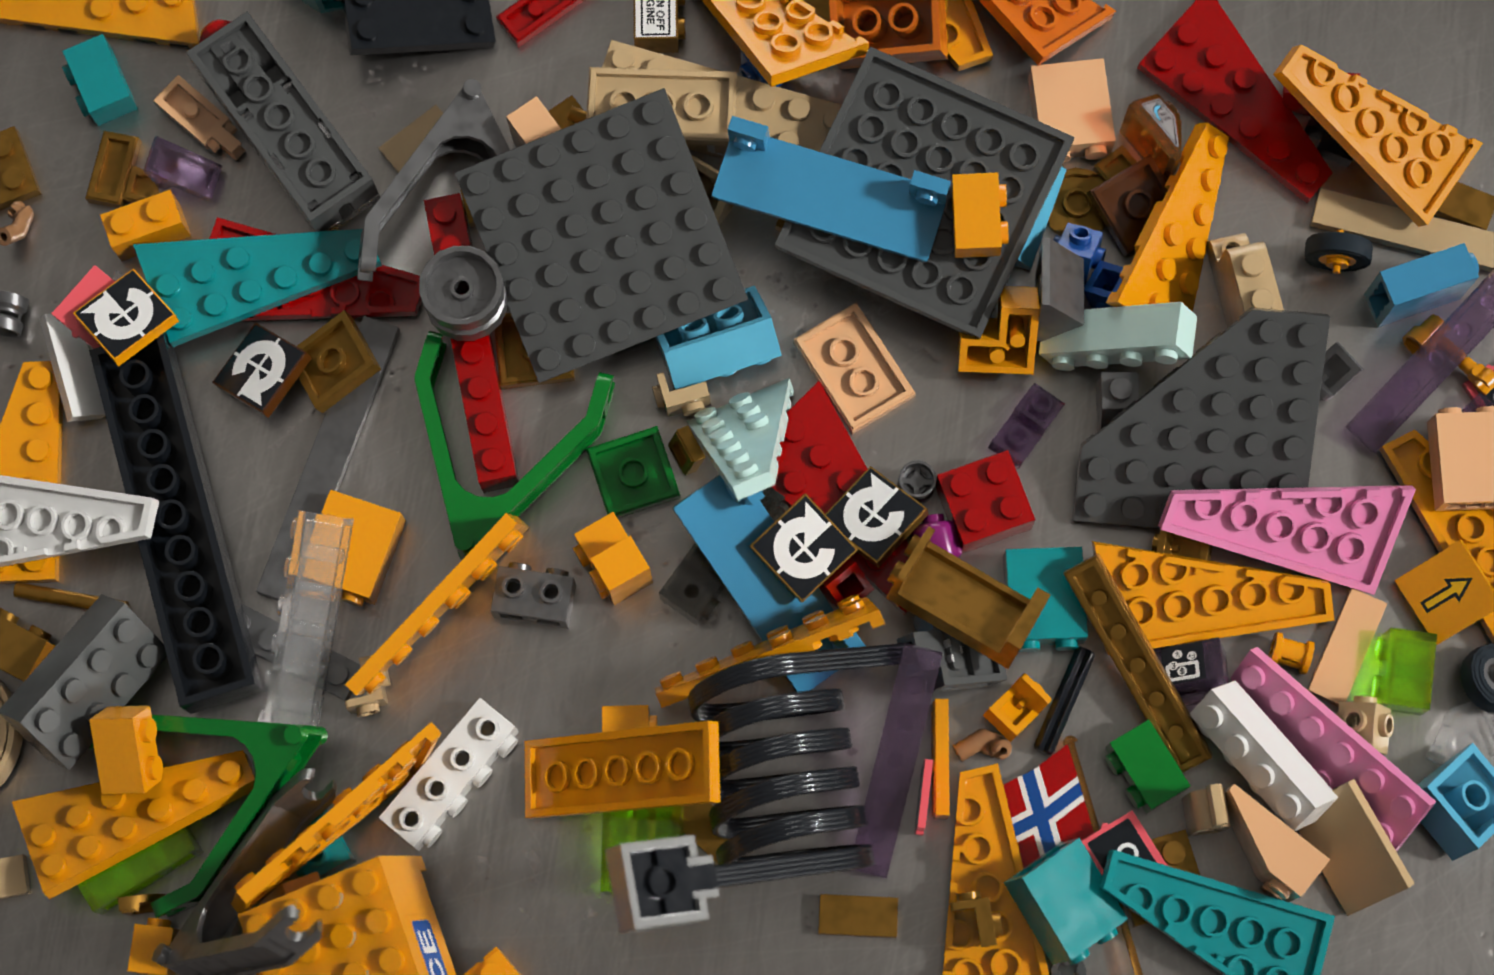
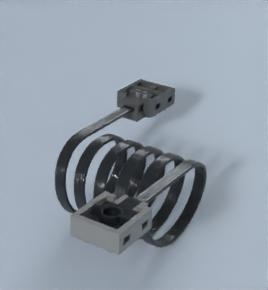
M915 616L913 617L915 632L896 639L897 644L784 653L753 659L728 667L705 678L689 692L688 702L691 717L695 721L718 722L720 738L734 730L764 720L823 714L845 709L841 689L792 692L746 702L706 703L731 689L767 678L800 673L902 665L904 677L925 676L928 693L991 687L1008 680L1005 667ZM847 727L795 732L775 737L719 742L720 803H716L710 809L709 818L712 833L719 838L728 840L720 845L716 851L718 865H714L712 855L696 857L698 853L694 835L624 843L606 849L605 853L619 934L689 925L709 919L706 901L720 897L718 888L874 866L875 860L871 844L831 846L744 856L760 848L801 836L865 827L868 822L863 805L733 818L752 808L793 796L857 788L860 786L856 766L723 780L745 768L786 756L850 749L853 746L851 743L852 739L850 738L851 734L849 733L850 729Z

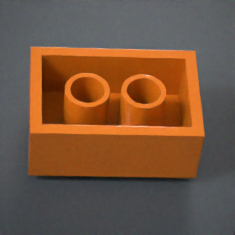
M829 0L830 22L835 20L843 25L844 32L854 39L858 36L864 38L869 42V48H875L906 63L948 59L945 0ZM866 54L836 65L840 69L860 68Z

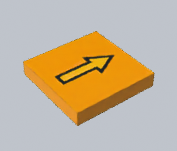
M1459 540L1394 580L1435 645L1441 644L1494 612V588L1463 540Z

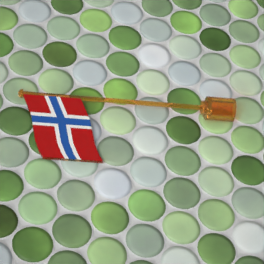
M1072 735L1066 736L1063 740V745L1065 746L1038 767L1003 784L1023 868L1061 842L1080 838L1083 841L1100 830L1075 746V742H1078V740ZM1118 902L1122 910L1124 911L1123 905L1120 902ZM1126 920L1120 926L1135 975H1143Z

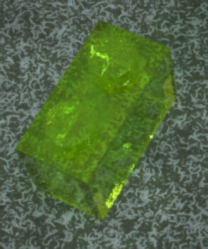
M1391 627L1382 634V637L1377 638L1374 657L1375 660H1380L1379 673L1373 676L1371 697L1378 698V704L1391 709L1393 712L1420 716L1430 710L1437 634Z

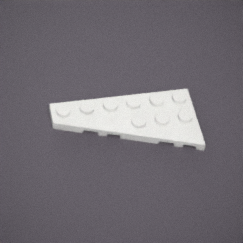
M0 475V567L151 539L159 501L151 497Z

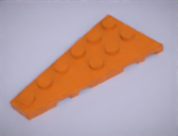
M979 0L1038 66L1111 20L1116 13V10L1107 4L1102 8L1091 0Z

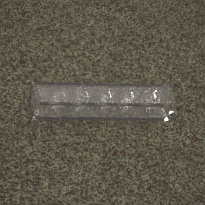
M299 510L298 517H295L292 521L290 528V538L294 540L292 554L287 556L284 564V577L287 578L285 593L281 594L277 605V614L281 616L279 631L274 633L271 641V653L275 654L273 667L268 670L265 677L264 689L265 692H268L266 707L261 709L258 722L319 726L354 518Z

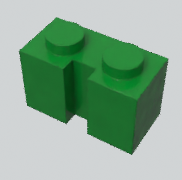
M1150 720L1123 734L1105 747L1108 752L1105 755L1108 766L1116 776L1120 774L1125 776L1130 787L1125 789L1129 800L1136 809L1142 807L1145 814L1191 787Z

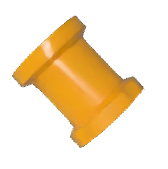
M1276 632L1270 644L1268 656L1274 662L1296 668L1300 674L1305 675L1312 662L1315 642L1307 641L1306 643H1301L1283 638V633Z

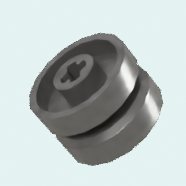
M452 246L439 251L426 263L420 275L419 294L431 324L442 335L456 341H475L489 335L501 324L507 311V291L497 263L486 252L472 246Z

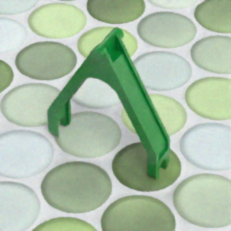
M428 332L414 380L454 544L460 560L476 546L506 513L519 517L601 436L615 388V382H613L614 375L598 373L586 416L507 493L495 497H480L464 490L456 480L434 393L447 343H443V335L441 333Z
M152 714V719L155 720L157 725V731L234 737L243 743L252 755L256 771L252 791L192 881L151 903L156 918L164 915L167 918L175 916L199 903L271 797L299 771L304 769L317 748L327 741L328 733L324 727ZM93 743L89 747L90 751L94 749Z

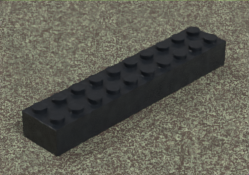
M164 332L119 367L101 347L89 350L125 494L151 497L159 501L151 539L140 540L138 545L179 706L188 713L193 714L265 692L174 347H172L167 334Z

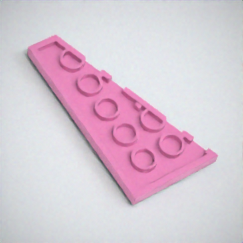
M1412 485L1171 490L1158 526L1161 530L1374 595L1416 489Z
M1258 647L1248 652L1230 677L1232 681L1236 680L1331 789L1355 779L1397 852L1437 801Z

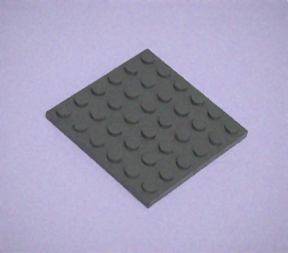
M870 47L819 152L908 179H912L914 170L949 180L951 183L952 174L998 172L999 184H1006L1007 207H1000L1001 221H1008L1009 243L1002 244L1000 256L955 258L952 189L950 186V194L927 262H921L789 221H785L774 246L782 252L963 334L980 339L1075 137Z
M665 88L455 172L486 253L497 263L507 291V305L539 383L749 300Z

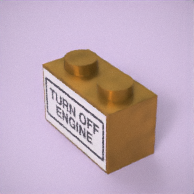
M634 0V45L657 53H679L678 40H685V18H678V6H685V0Z

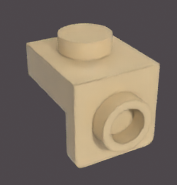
M664 372L656 374L658 385L652 386L654 398L658 408L665 406L668 417L682 413L685 417L694 416L698 411L711 405L706 381L669 392Z
M372 655L359 658L360 667H362ZM388 670L383 674L386 680L371 695L366 691L367 695L345 700L346 709L351 714L357 713V717L371 716L380 712L379 707L388 705L385 687L391 685Z

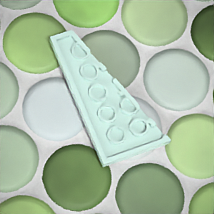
M790 378L752 394L745 392L735 395L729 400L728 404L717 409L715 407H708L700 410L694 415L695 418L687 421L698 444L738 501L775 485L779 468L776 457L782 453L780 442L784 441L789 419L786 410L791 409L792 403L789 397L794 394Z

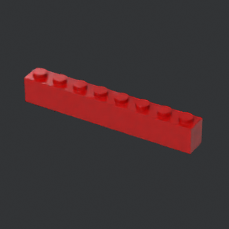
M460 193L423 200L434 255L452 246L473 247L466 210ZM489 334L475 341H456L451 339L479 485L483 493L513 487L519 482L491 336Z

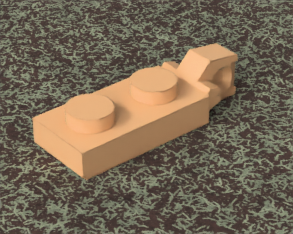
M177 75L153 100L159 109L213 153H216L221 148L236 161L246 151L241 146L242 143L233 136L237 129L232 124L230 118L181 76Z

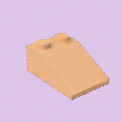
M1233 784L1225 790L1230 824L1256 878L1264 883L1261 889L1268 896L1280 900L1284 899L1286 902L1302 897L1330 859L1236 784Z

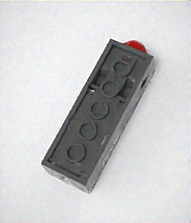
M248 11L233 21L217 19L208 23L202 29L199 44L186 52L204 83L313 231H335L376 203L380 195L373 179Z

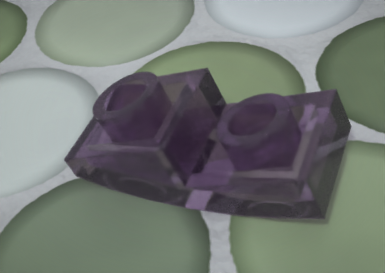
M1034 382L1015 407L1012 415L993 438L988 448L997 454L1009 450L1015 467L1019 469L1058 416L1065 403Z

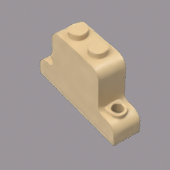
M1245 233L1207 241L1206 251L1227 328L1251 307L1284 310L1268 250L1264 242L1250 244Z

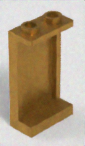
M928 526L922 537L915 534L904 552V555L909 557L907 562L904 564L898 561L887 579L893 586L886 598L1009 669L1051 595L1037 587L1031 599H1028L932 543L930 539L935 529Z

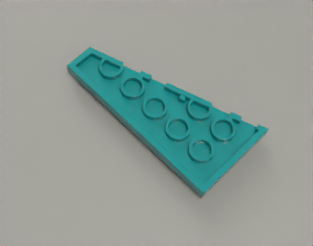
M363 229L133 244L147 284L175 313L179 320L178 323L166 331L172 347H175L357 276L360 239ZM378 254L376 268L382 266Z

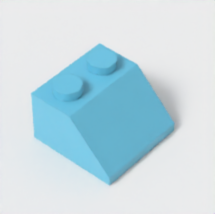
M1471 743L1418 784L1420 788L1437 801L1422 819L1421 823L1452 861L1479 849L1494 834V767L1474 743Z

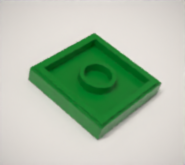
M658 426L586 449L607 515L614 512L617 518H621L681 498Z

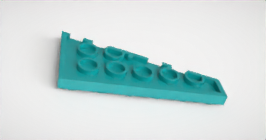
M1109 850L1099 888L1220 974L1321 975L1335 916L1123 852Z

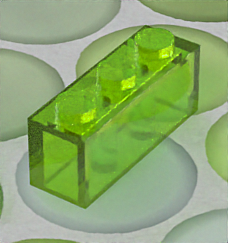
M189 826L85 880L78 884V887L92 912L103 915L118 905V898L133 896L199 856L203 851Z

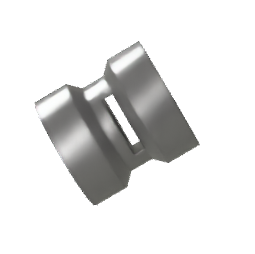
M0 291V336L10 338L21 336L23 329L21 317L27 312L29 300L24 296Z
M919 460L911 461L901 469L897 486L923 505L933 496L937 480L936 473L932 466L926 462Z

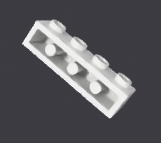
M1236 680L1211 689L1189 714L1198 724L1202 734L1214 742L1223 753L1225 760L1235 767L1248 781L1251 790L1256 795L1262 797L1275 812V816L1292 830L1297 831L1316 822L1339 798Z
M479 698L379 816V819L418 851L423 846L429 848L441 835L443 830L440 826L449 815L452 818L456 817L468 802L465 796L475 785L479 788L487 781L493 772L490 766L500 755L505 758L513 750L518 742L515 736L519 731L483 699Z

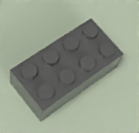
M101 594L0 708V715L44 758L70 770L93 743L89 719L106 707L125 706L167 658L164 644L125 603Z

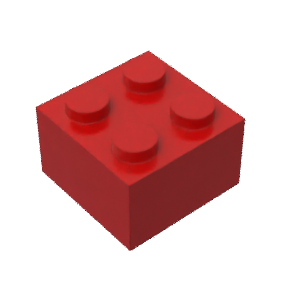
M1009 450L937 475L935 488L947 520H951L955 524L962 547V554L1032 529L1036 519Z

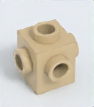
M1354 696L1353 702L1339 701V709L1336 715L1382 755H1387L1389 737L1392 736L1394 730L1391 709L1378 704V698L1371 696Z

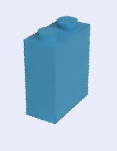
M1465 243L1380 271L1364 293L1377 327L1379 328L1460 300L1479 278V264L1475 255L1469 253Z

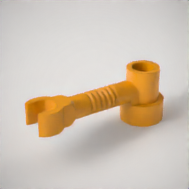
M1430 315L1420 326L1412 327L1403 336V344L1414 356L1425 358L1436 348L1456 366H1459V369L1467 375L1468 380L1472 382L1480 393L1487 395L1494 388V371L1482 364H1477L1470 357H1467V354L1462 352V350H1459L1456 345H1453L1443 335L1448 328L1439 316Z

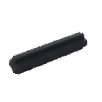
M1079 646L1072 655L1034 743V748L1039 752L1051 755L1055 751L1095 658V653L1087 648Z

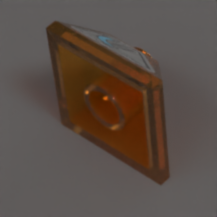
M1159 93L1133 101L1128 105L1119 132L1142 159L1151 154L1167 181L1170 175L1175 174L1182 157V121L1180 120L1179 111L1170 101L1165 102Z

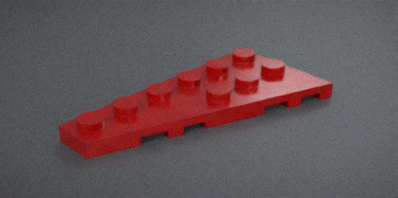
M1195 0L1139 62L1138 70L1202 121L1208 122L1229 136V142L1306 204L1333 174L1290 108L1284 106L1282 96L1217 0Z
M217 217L209 239L276 234ZM382 265L373 271L372 282L357 280V276H354L242 321L327 319L336 317L344 310L353 318H361L363 316H417L422 302L419 294L420 275Z
M818 381L787 412L789 419L783 442H780L782 453L776 457L779 465L776 482L769 489L789 507L806 493L826 514L862 476L867 467L822 384ZM905 539L879 568L858 552H855L850 558L857 563L871 585L886 598L893 586L887 579L898 561L904 564L907 562L909 557L904 555V552L909 544ZM887 599L903 615H905L908 612L906 609Z

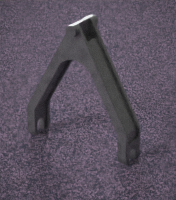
M469 79L464 83L463 88L367 214L360 239L357 280L372 282L373 271L376 270L379 233L436 158L447 153L463 152L476 156L481 161H485L510 151L481 93V84L477 80Z
M305 768L279 789L268 801L169 946L163 943L159 944L152 955V961L180 975H249L289 967L313 947L321 938L322 919L320 921L317 920L307 931H292L288 927L299 919L300 909L295 908L296 905H289L281 909L257 932L236 936L241 925L238 918L239 913L232 907L231 902L236 893L234 887L243 877L250 872H254L256 875L266 866L265 862L279 849H286L292 844L296 837L332 804V801L336 798V782L332 780L322 791H309L304 786L315 778L316 769Z

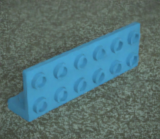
M735 116L731 117L727 129L729 143L712 191L714 199L921 262L928 261L950 194L951 181L914 170L912 179H908L772 138L769 135L768 126Z
M719 474L673 507V511L761 641L763 642L768 639L766 636L768 632L781 626L787 625L790 630L802 625V618L813 612L823 610L824 614L834 611L819 587L803 603H800L748 547L774 523L760 501L765 495L760 491L738 501ZM855 632L852 637L841 641L831 642L829 637L821 640L823 645L817 650L865 647V644L857 632ZM838 670L785 676L796 692L811 691Z

